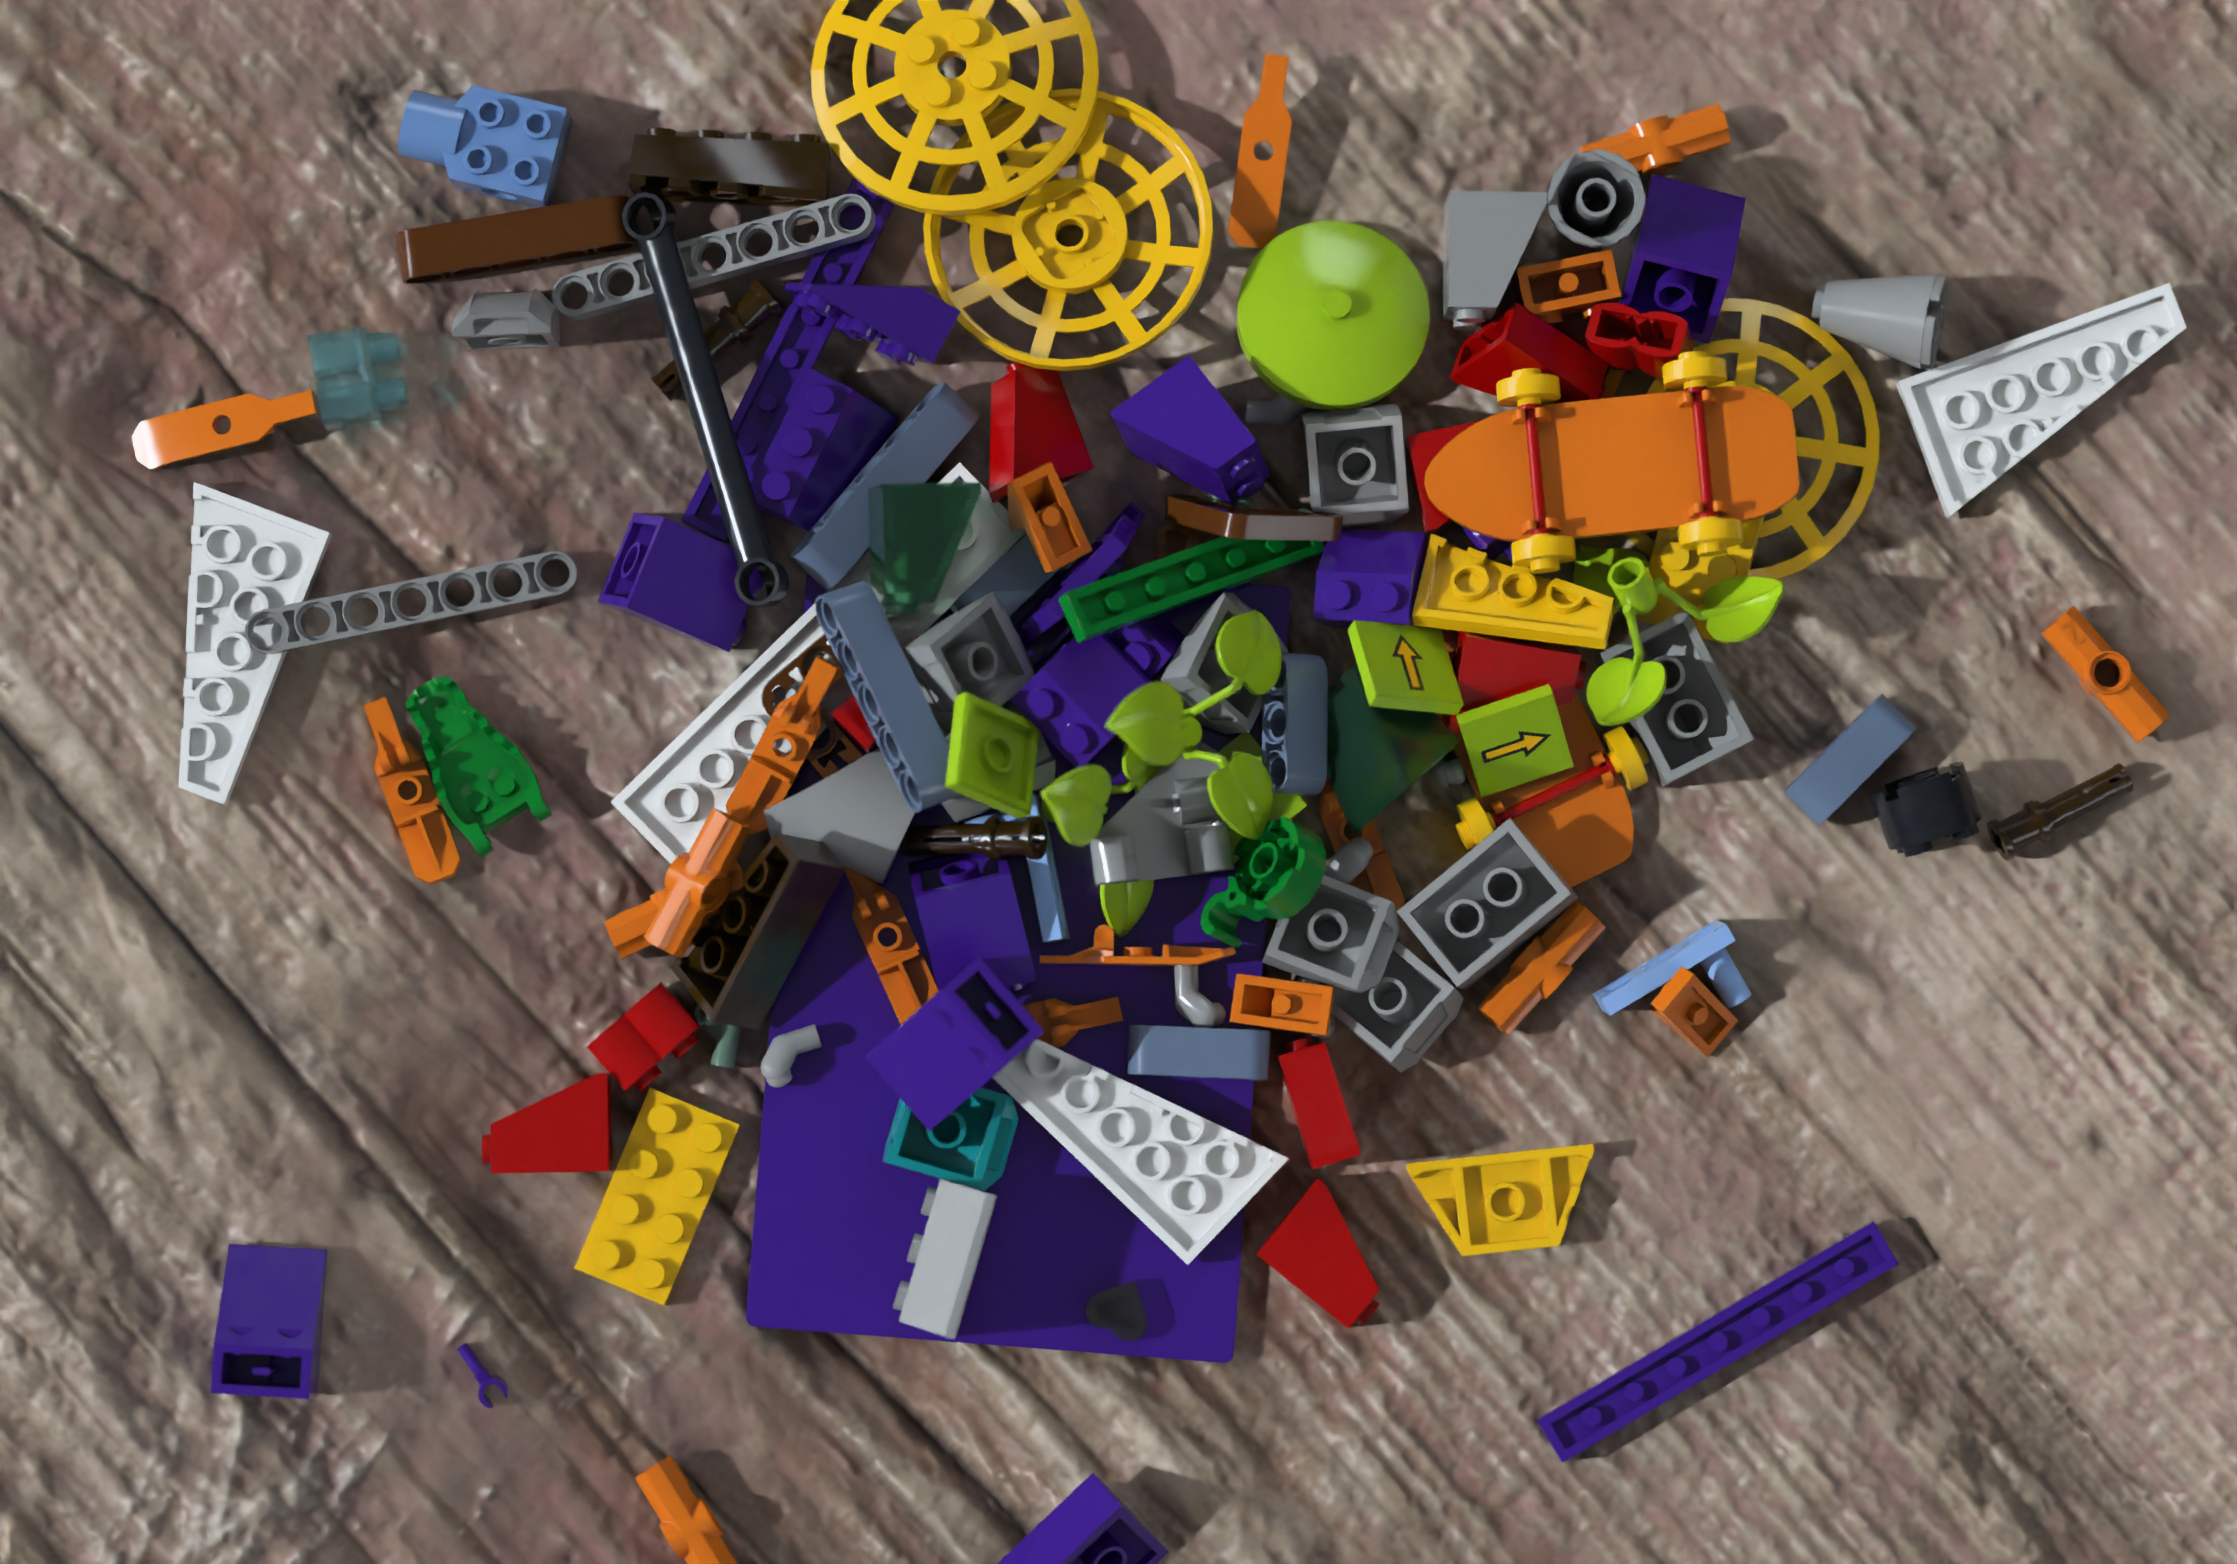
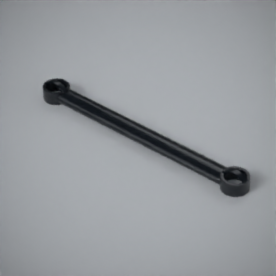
M648 192L638 193L631 197L624 206L622 214L623 225L627 233L638 241L738 566L735 577V589L740 599L746 604L758 607H772L781 602L787 594L789 587L788 574L780 563L774 561L674 238L673 230L676 223V212L672 203L665 197ZM657 204L659 205V207H660V209H661L662 216H661V214H660V211H659V209H658ZM642 205L650 213L655 231L649 235H643L637 226V215ZM755 568L763 578L767 591V598L761 601L754 598L749 590L750 575ZM771 571H772V573L774 574L775 582H774V579H773V577H772Z

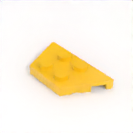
M1594 1144L1406 1163V1171L1461 1256L1560 1246L1568 1224V1218L1575 1205L1586 1169L1594 1153Z

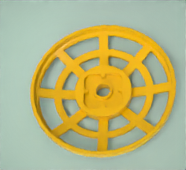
M836 0L826 15L815 43L811 67L812 99L820 128L832 152L849 174L871 192L895 205L921 213L947 216L977 214L1006 206L1031 194L1054 177L1073 156L1088 130L1097 103L1100 82L1099 56L1091 23L1079 0H1063L1071 17L1043 23L1040 15L1028 0H1005L1021 14L1028 23L1029 28L1003 36L986 19L996 0H973L968 11L956 9L942 11L938 0H917L923 18L917 21L905 35L882 27L881 24L896 7L906 0H883L871 13L867 21L842 14L850 0ZM835 32L858 39L852 63L855 95L829 108L825 91L824 69L828 44L832 33ZM1079 35L1083 50L1084 75L1080 99L1074 111L1049 98L1054 77V53L1051 42ZM871 44L895 52V77L869 88L867 84V60ZM1037 46L1039 73L1035 90L1011 79L1012 64L1010 54ZM957 57L966 62L964 73L957 78H946L940 73L942 63L949 58ZM902 95L906 104L917 114L908 138L893 129L878 112L876 106ZM1003 98L1026 108L1012 126L997 137L990 138L983 118L991 113ZM863 113L867 123L875 133L890 147L901 153L891 180L877 174L861 161L843 140L837 126ZM1040 115L1066 129L1059 142L1039 163L1023 175L1009 182L1006 181L997 155L1021 140L1035 125ZM935 124L942 126L965 125L972 146L960 149H940L928 147L926 144ZM919 161L944 166L968 165L979 162L989 189L972 194L940 195L922 193L909 189Z
M1081 89L1051 90L1049 98L1070 109H1076ZM1098 91L1096 108L1084 139H1082L1073 154L1080 155L1075 178H1060L1045 182L1024 199L1015 216L991 210L977 214L953 216L925 213L924 249L931 278L942 301L961 311L956 319L958 324L984 347L1008 360L1034 368L1058 371L1093 369L1119 362L1147 348L1168 332L1187 311L1202 285L1211 258L1214 236L1212 203L1204 175L1193 153L1174 129L1153 112L1128 99ZM1009 102L985 116L983 120L990 138L993 135L997 137L1008 129L1022 115L1026 108ZM1108 114L1123 118L1146 130L1162 143L1173 157L1149 174L1130 155L1103 143ZM967 131L951 149L972 146ZM1060 139L1040 143L1028 149H1025L1019 140L1004 151L1009 159L1001 165L1006 181L1009 182L1017 174L1019 176L1023 175L1035 166L1034 163L1042 160ZM1099 160H1105L1121 168L1137 184L1115 198L1108 190L1095 183ZM941 165L936 172L929 193L948 195L951 185L963 165ZM1184 173L1192 187L1198 208L1200 231L1198 248L1170 246V216L1161 191ZM987 183L982 191L989 189ZM1148 200L1156 220V244L1129 240L1125 216ZM942 217L970 225V254L979 280L955 292L947 280L941 257L940 227ZM1067 225L1078 226L1084 232L1081 242L1072 247L1063 246L1057 241L1058 232ZM985 230L1012 236V244L1017 260L992 273L985 254ZM1123 260L1151 263L1141 283L1123 300L1110 281V278L1120 268ZM1165 266L1193 268L1189 282L1176 304L1157 325L1146 332L1132 311L1140 306L1153 291L1163 274ZM1027 276L1037 285L1047 289L1041 315L1019 305L1005 293L1004 289ZM1093 290L1106 311L1086 318L1061 319L1067 294H1079ZM991 297L1011 317L1028 326L1037 328L1030 353L1015 349L990 335L971 318L965 308ZM1115 322L1129 341L1128 344L1116 350L1091 357L1069 359L1049 357L1056 333L1088 332L1106 327Z
M1724 298L1719 313L1742 312L1739 339L1709 342V344L1706 343L1693 348V351H1706L1709 357L1738 353L1735 381H1727L1712 387L1745 386L1763 390L1777 396L1769 389L1755 383L1757 357H1764L1780 364L1799 379L1777 397L1787 402L1792 410L1811 395L1822 420L1824 440L1796 436L1794 425L1797 457L1821 460L1820 468L1812 485L1799 501L1795 497L1790 503L1780 508L1782 514L1764 521L1759 534V538H1764L1780 532L1791 525L1807 550L1794 558L1778 564L1750 569L1748 575L1779 580L1800 572L1824 557L1846 536L1861 515L1872 491L1879 462L1880 431L1877 414L1864 376L1850 354L1830 333L1820 329V326L1809 318L1781 305L1755 299ZM1761 315L1778 318L1802 329L1820 342L1832 355L1810 371L1801 361L1788 352L1773 345L1759 342ZM1609 369L1603 382L1605 391L1601 399L1613 398L1626 370ZM1842 371H1845L1851 380L1862 407L1866 429V448L1838 443V427L1835 412L1823 386ZM1656 378L1648 389L1647 394L1665 392L1667 388L1664 387L1663 379ZM1836 463L1862 467L1861 480L1850 506L1835 527L1823 537L1807 512L1815 506L1826 490ZM1645 532L1623 534L1639 552L1649 559L1651 558L1655 541Z

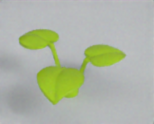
M1580 545L1574 564L1573 584L1613 597L1615 604L1614 614L1623 607L1622 612L1627 619L1634 649L1633 660L1625 657L1609 660L1595 670L1588 682L1587 702L1598 724L1609 726L1631 722L1650 711L1659 702L1664 693L1667 682L1666 671L1659 662H1643L1644 651L1635 617L1636 614L1642 615L1650 612L1657 603L1658 594L1664 595L1696 619L1701 621L1707 620L1709 634L1718 641L1730 643L1749 639L1766 626L1784 594L1783 583L1772 578L1757 576L1729 578L1709 588L1703 596L1705 609H1698L1668 588L1662 578L1653 580L1650 576V565L1646 557L1638 551L1624 548L1599 549Z
M1251 610L1227 620L1220 629L1216 639L1218 662L1228 676L1235 678L1229 686L1195 706L1183 709L1182 698L1171 685L1164 682L1148 683L1136 689L1121 702L1109 718L1106 727L1120 736L1141 758L1153 765L1163 766L1173 763L1181 753L1187 761L1198 759L1217 764L1220 769L1213 771L1207 781L1211 803L1219 816L1233 830L1243 837L1255 840L1263 834L1272 807L1273 784L1270 774L1265 765L1249 753L1235 754L1228 762L1223 755L1197 750L1196 746L1202 738V728L1198 720L1194 718L1199 713L1240 690L1242 685L1251 694L1257 696L1267 693L1276 684L1282 666V655L1278 637L1265 616L1256 610Z
M1125 743L1122 754V770L1128 779L1127 781L1119 785H1111L1110 776L1103 767L1095 764L1078 767L1057 779L1041 792L1042 815L1045 820L1057 823L1059 831L1068 843L1084 846L1091 842L1099 833L1102 827L1103 814L1107 812L1105 804L1109 796L1112 794L1129 793L1133 789L1136 794L1165 765L1157 766L1145 761ZM1154 880L1100 885L1102 910L1109 927L1113 929L1114 935L1118 937L1126 935L1141 918L1151 899Z

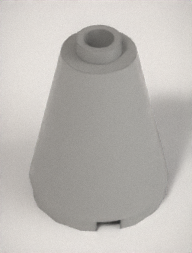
M1603 149L1582 152L1566 159L1553 174L1547 191V207L1556 228L1570 241L1591 248L1611 246L1629 236L1640 222L1646 202L1643 185L1635 167L1621 155Z
M1937 273L1828 281L1825 290H1816L1812 318L1820 319V329L1916 368L1932 371L1940 344L1933 342H1937L1940 329L1944 327L1949 281H1946L1948 276Z

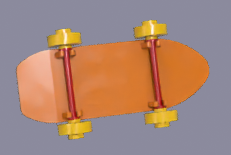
M1706 351L1681 353L1678 355V360L1668 362L1662 366L1664 387L1681 391L1555 404L1547 403L1557 401L1561 397L1558 376L1541 374V369L1538 368L1519 369L1512 372V377L1502 379L1496 383L1497 403L1500 406L1518 408L1492 415L1458 434L1432 459L1425 473L1424 485L1431 503L1452 521L1484 536L1513 542L1511 544L1512 564L1519 567H1530L1531 573L1555 572L1560 570V564L1575 560V539L1678 529L1679 547L1681 549L1697 550L1698 556L1701 557L1719 556L1727 553V547L1741 544L1744 541L1742 522L1759 519L1774 513L1790 503L1798 495L1800 481L1793 412L1790 405L1783 399L1763 390L1745 386L1712 387L1725 383L1728 380L1726 360L1720 357H1709Z
M1451 545V546H1454V547H1457V548H1459V549H1462V550L1467 551L1466 549L1461 548V547H1459V546ZM1441 629L1453 666L1459 631ZM1574 690L1572 703L1557 706L1574 767L1482 798L1461 732H1449L1442 723L1443 714L1435 713L1456 758L1463 761L1466 778L1475 794V797H1471L1456 805L1461 822L1455 824V827L1467 850L1477 846L1510 818L1551 862L1570 887L1611 869L1630 857L1634 834L1632 810L1626 792L1617 775L1621 777L1623 783L1630 791L1648 783L1644 765L1649 763V758L1639 738L1634 737L1630 739L1622 726H1618L1603 734V740L1608 751L1606 753L1576 690Z

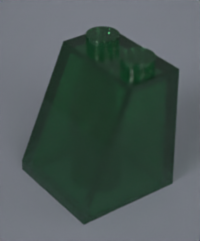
M981 483L881 484L868 488L870 586L875 592L880 605H884L885 615L921 613V604L935 602L981 494Z
M1356 663L1339 679L1345 687L1339 690L1333 685L1327 690V776L1349 826L1355 833H1358L1458 745L1460 741L1435 713L1369 706Z

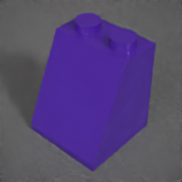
M1652 174L1645 195L1644 211L1637 225L1619 303L1635 309L1640 314L1651 311L1675 314L1688 322L1692 340L1709 344L1732 276L1746 198Z
M1189 355L1110 412L1126 448L1133 456L1230 504H1233L1239 498H1248L1257 493L1263 487L1265 480L1270 477L1256 439Z
M634 513L597 601L710 648L730 652L732 645H736L741 640L746 628L744 615L749 604L740 599L735 589V577L738 566L732 547L665 517ZM755 568L750 575L749 590L753 597L757 598L763 588L764 581L759 571Z
M984 853L941 854L908 863L914 898L938 991L944 988L978 957L985 962L1010 992L1020 990L1028 982L1037 980L1007 857L1003 860L994 861L986 857Z

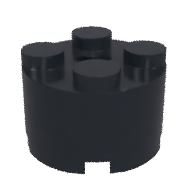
M1963 762L1950 763L1952 773L1946 772L1939 775L1937 767L1894 780L1885 784L1886 795L1876 789L1870 792L1888 849H1896L1898 854L1904 853L1905 857H1910L1931 850L1933 848L1932 840L1950 837L1951 841H1957L1979 833L1977 822L1982 819Z

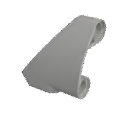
M1201 741L1196 746L1197 750L1220 755L1218 751ZM1182 753L1173 763L1165 765L1100 829L1097 836L1090 842L1095 885L1165 879L1235 869L1229 825L1219 816L1208 794V777L1213 771L1220 769L1219 766L1215 763L1198 759L1187 761Z
M879 747L812 786L763 811L771 839L776 833L823 842L842 866L880 884L885 880L899 851L901 841L915 814L905 802Z

